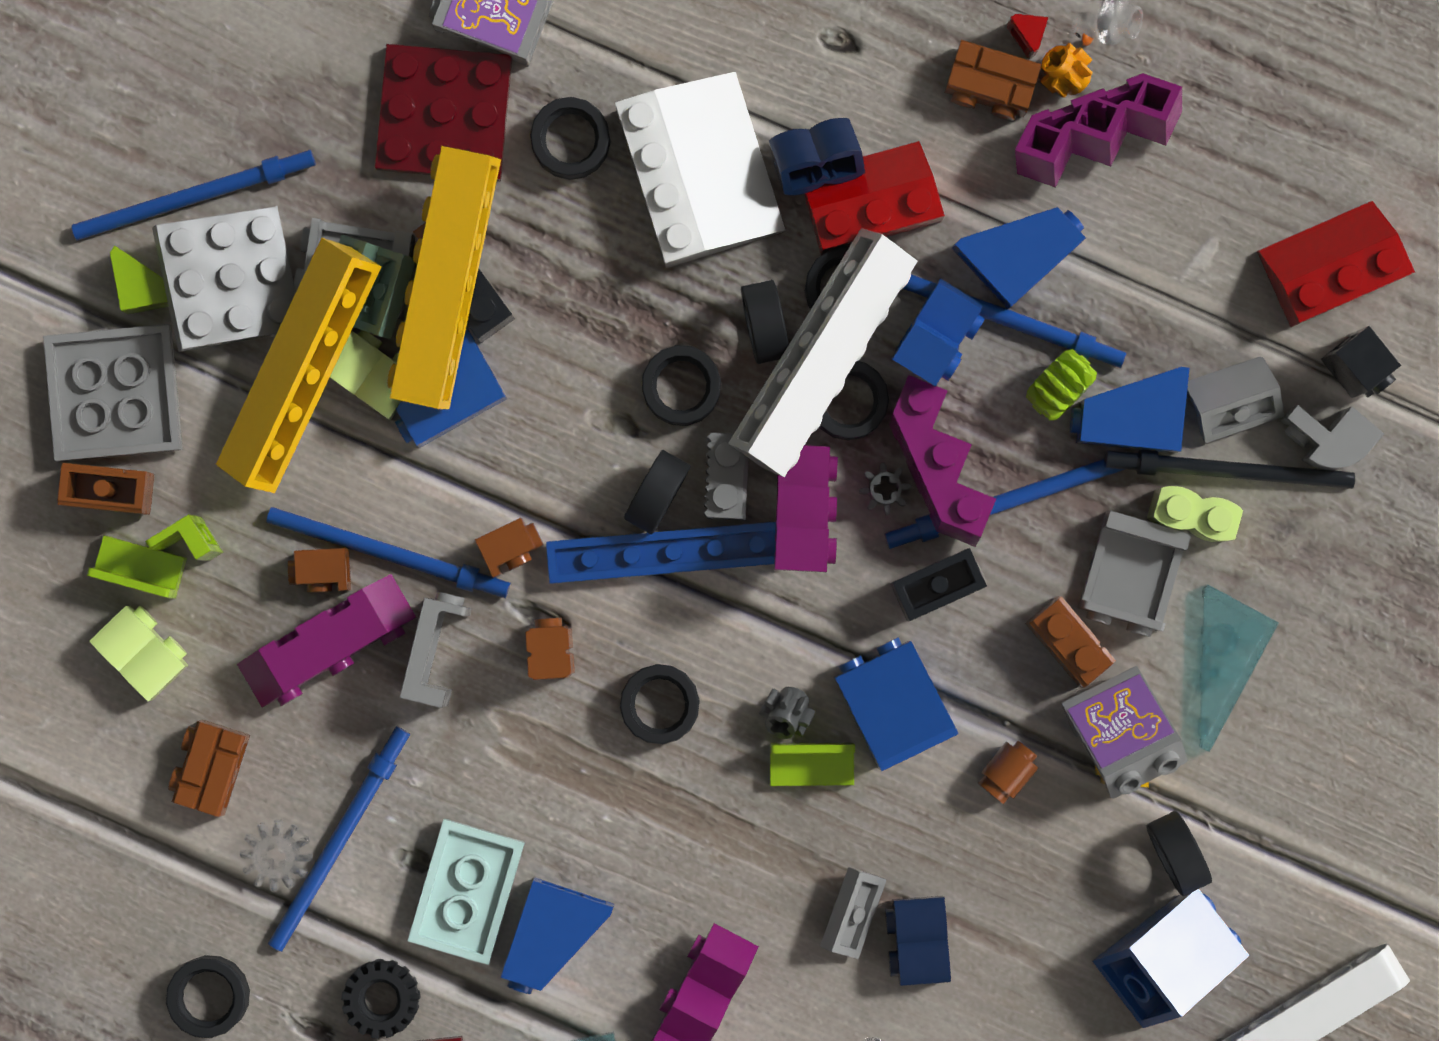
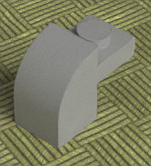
M1299 405L1290 408L1280 420L1288 427L1284 432L1290 439L1301 447H1305L1306 444L1312 447L1302 461L1314 468L1323 470L1339 469L1359 462L1384 435L1380 429L1353 407L1344 409L1328 429L1322 426Z

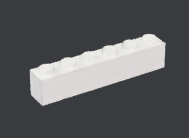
M861 228L728 444L762 468L785 477L789 469L798 462L800 451L810 435L820 426L822 416L832 399L843 389L845 378L853 365L865 353L867 343L877 326L886 319L889 307L898 292L909 282L911 271L916 265L917 260L883 234Z

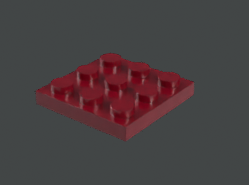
M387 44L375 169L378 171L431 175L433 159L436 154L440 155L441 147L445 146L501 159L497 181H501L512 56L507 54Z

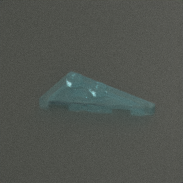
M1205 584L1202 590L1204 607L1203 626H1201V709L1198 734L1200 736L1199 747L1210 752L1279 623L1216 588Z

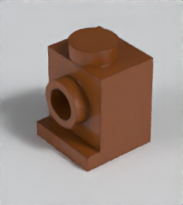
M522 518L475 539L493 578L503 575L500 567L507 564L510 571L530 562L532 558L529 553L544 545L534 523L526 525Z
M335 548L294 551V560H288L289 585H307V593L331 592L332 583H338V591H351L349 549Z

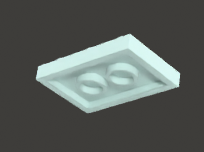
M443 819L408 942L489 965L525 842L449 819Z

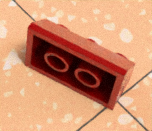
M920 141L863 156L865 173L860 177L840 184H823L821 187L804 194L821 255L831 249L843 246L850 247L861 228L889 237L942 222L945 216L933 173Z
M1373 201L1257 251L1290 327L1415 273L1399 234Z

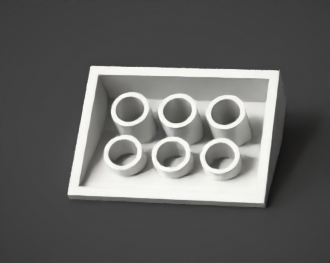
M736 72L661 88L615 102L616 111L666 268L785 231Z

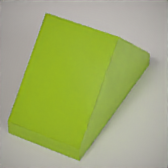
M114 245L110 251L120 310L129 315L169 307L163 277Z

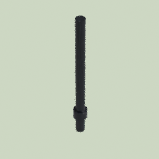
M1139 450L1138 453L1106 451L1104 457L1105 468L1136 470L1138 475L1155 476L1157 472L1347 489H1353L1355 485L1354 472L1158 455L1157 451Z

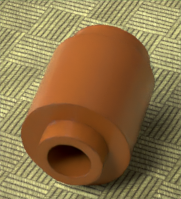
M1019 740L1014 746L1005 742L981 771L984 776L978 784L1004 805L1009 797L1014 799L1039 769L1033 763L1037 755Z

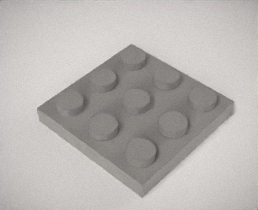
M277 206L159 224L152 228L178 352L275 336L295 295L293 277Z
M164 324L43 336L55 462L183 450L172 325Z

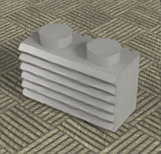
M711 433L707 436V440L710 442L707 444L709 452L706 453V456L709 458L706 465L709 468L706 470L708 477L705 481L708 485L705 487V490L708 493L704 496L707 500L704 504V507L707 509L704 515L707 519L746 520L748 457L728 444L734 434Z

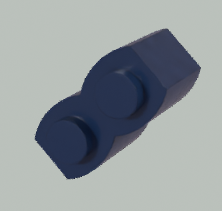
M849 118L825 120L810 129L788 130L769 140L772 161L785 195L805 194L821 187L823 184L848 182L865 173L862 150Z
M942 895L892 899L893 909H885L887 934H895L896 951H888L890 977L898 976L900 986L951 982L945 897Z

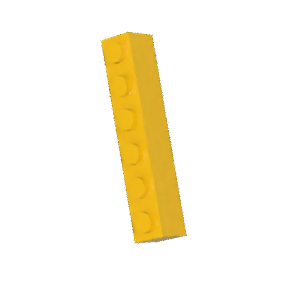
M445 146L441 147L440 155L436 154L433 159L431 179L435 181L432 195L426 198L422 209V220L426 222L423 239L419 238L417 240L413 254V261L417 264L415 278L409 281L405 292V304L409 305L406 321L401 322L396 335V345L400 347L397 364H392L388 374L387 386L391 389V399L436 409L450 408L501 159Z
M321 238L215 464L245 487L271 493L276 492L380 272V265L350 246Z

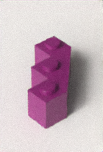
M1142 73L1126 79V84L1108 91L1102 88L1071 100V105L1053 112L1047 109L1031 115L1015 148L1017 174L1056 188L1072 153L1111 167L1127 132L1166 146L1182 113V86Z
M908 375L889 426L895 439L898 440L906 458L908 469L930 512L929 516L936 532L976 547L983 534L996 498L957 483L972 444L933 429L948 390L938 386L935 387L928 382Z
M804 445L795 466L789 469L785 477L777 475L774 570L826 573L827 564L836 563L837 538H829L828 522H836L837 497H829L830 487H828L829 481H837L838 457L830 456V447Z
M392 574L360 589L347 597V600L333 608L325 610L302 623L276 641L273 640L239 662L237 666L262 708L276 700L280 706H283L301 696L303 693L299 687L327 670L330 671L332 676H335L355 664L351 656L378 640H381L383 645L386 646L405 635L406 632L403 626L415 619L416 615Z
M715 923L706 938L698 934L687 955L693 961L678 990L670 988L659 1010L664 1012L665 1015L651 1041H711L720 1026L731 999L744 980L759 946Z

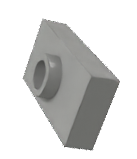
M848 867L820 947L834 953L859 959L887 879Z

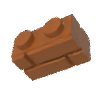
M961 40L944 93L952 95L951 102L959 106L974 109L976 103L992 107V115L1005 120L1015 121L1016 115L1024 117L1028 111L1042 64Z
M62 463L57 499L58 505L150 515L154 473Z
M1062 596L1055 597L1025 623L1080 688L1088 686L1116 662L1108 650L1100 646V641Z
M562 618L534 620L535 628H530V630L525 632L527 652L531 653V656L527 658L528 677L533 678V680L570 677L571 674L575 673L574 654L569 652V649L573 648L572 629L562 626Z
M206 720L197 721L196 727L189 726L181 746V750L187 751L183 767H175L168 786V790L174 792L171 802L213 816H224L250 735Z

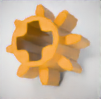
M1068 43L1066 46H1056L1049 50L1042 60L1041 69L1047 75L1042 78L1041 83L1052 94L1057 92L1062 98H1065L1067 94H1079L1090 83L1093 72L1087 65L1090 64L1092 58L1081 47L1076 49L1071 43Z

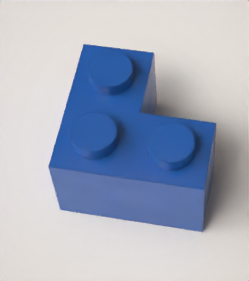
M940 278L896 347L892 360L935 387L941 377L949 381L962 360L960 359L962 353L958 351L960 343L965 336L972 340L985 318L979 315L983 304Z

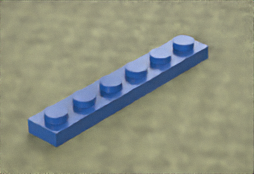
M776 522L654 532L652 535L640 533L546 542L549 584L772 565L775 559Z

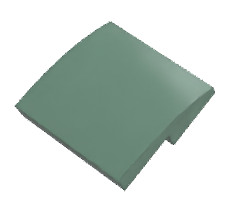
M341 235L340 244L352 247L381 266L380 272L354 327L391 340L404 301L406 288L415 266L413 257Z

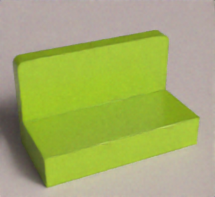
M189 514L145 541L149 549L165 550L181 539H184L195 559L202 561H211L224 553L203 518Z
M104 535L95 568L89 567L87 576L167 598H176L187 558Z
M770 743V786L854 785L855 744Z

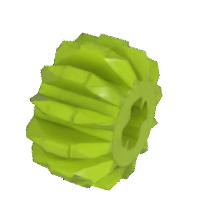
M1073 349L1066 350L1028 388L1026 398L1033 404L1032 407L1040 415L1043 414L1049 421L1057 420L1094 383L1097 372L1090 366L1091 363L1083 355L1080 356Z

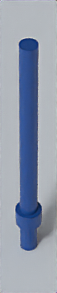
M311 150L282 159L274 156L262 160V165L73 224L72 231L75 239L78 241L265 181L270 185L285 180V175L316 166V162Z
M911 274L909 282L902 289L928 298L937 283ZM970 296L983 304L979 315L989 321L1063 348L1073 349L1087 360L1091 357L1118 368L1122 367L1126 352L1096 342V337L1084 332H1080L1077 335Z
M1103 459L994 496L996 501L990 515L1125 469L1105 468ZM930 514L916 518L914 524L885 533L889 549L919 539L922 542L938 538L939 532H936L929 516Z
M274 507L270 508L266 523L457 583L456 588L469 592L477 589L506 599L510 588V582L480 573V568L463 564L462 567Z
M396 726L380 754H374L367 766L370 770L270 938L268 944L274 949L283 951L383 780H389L397 767V764L394 762L411 735L406 730Z

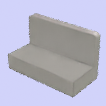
M1257 357L1188 381L1187 394L1196 409L1199 431L1205 444L1284 417L1280 386L1263 357Z

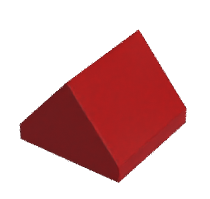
M1015 14L1010 17L1007 23V29L1029 59L1034 57L1040 48L1048 17Z

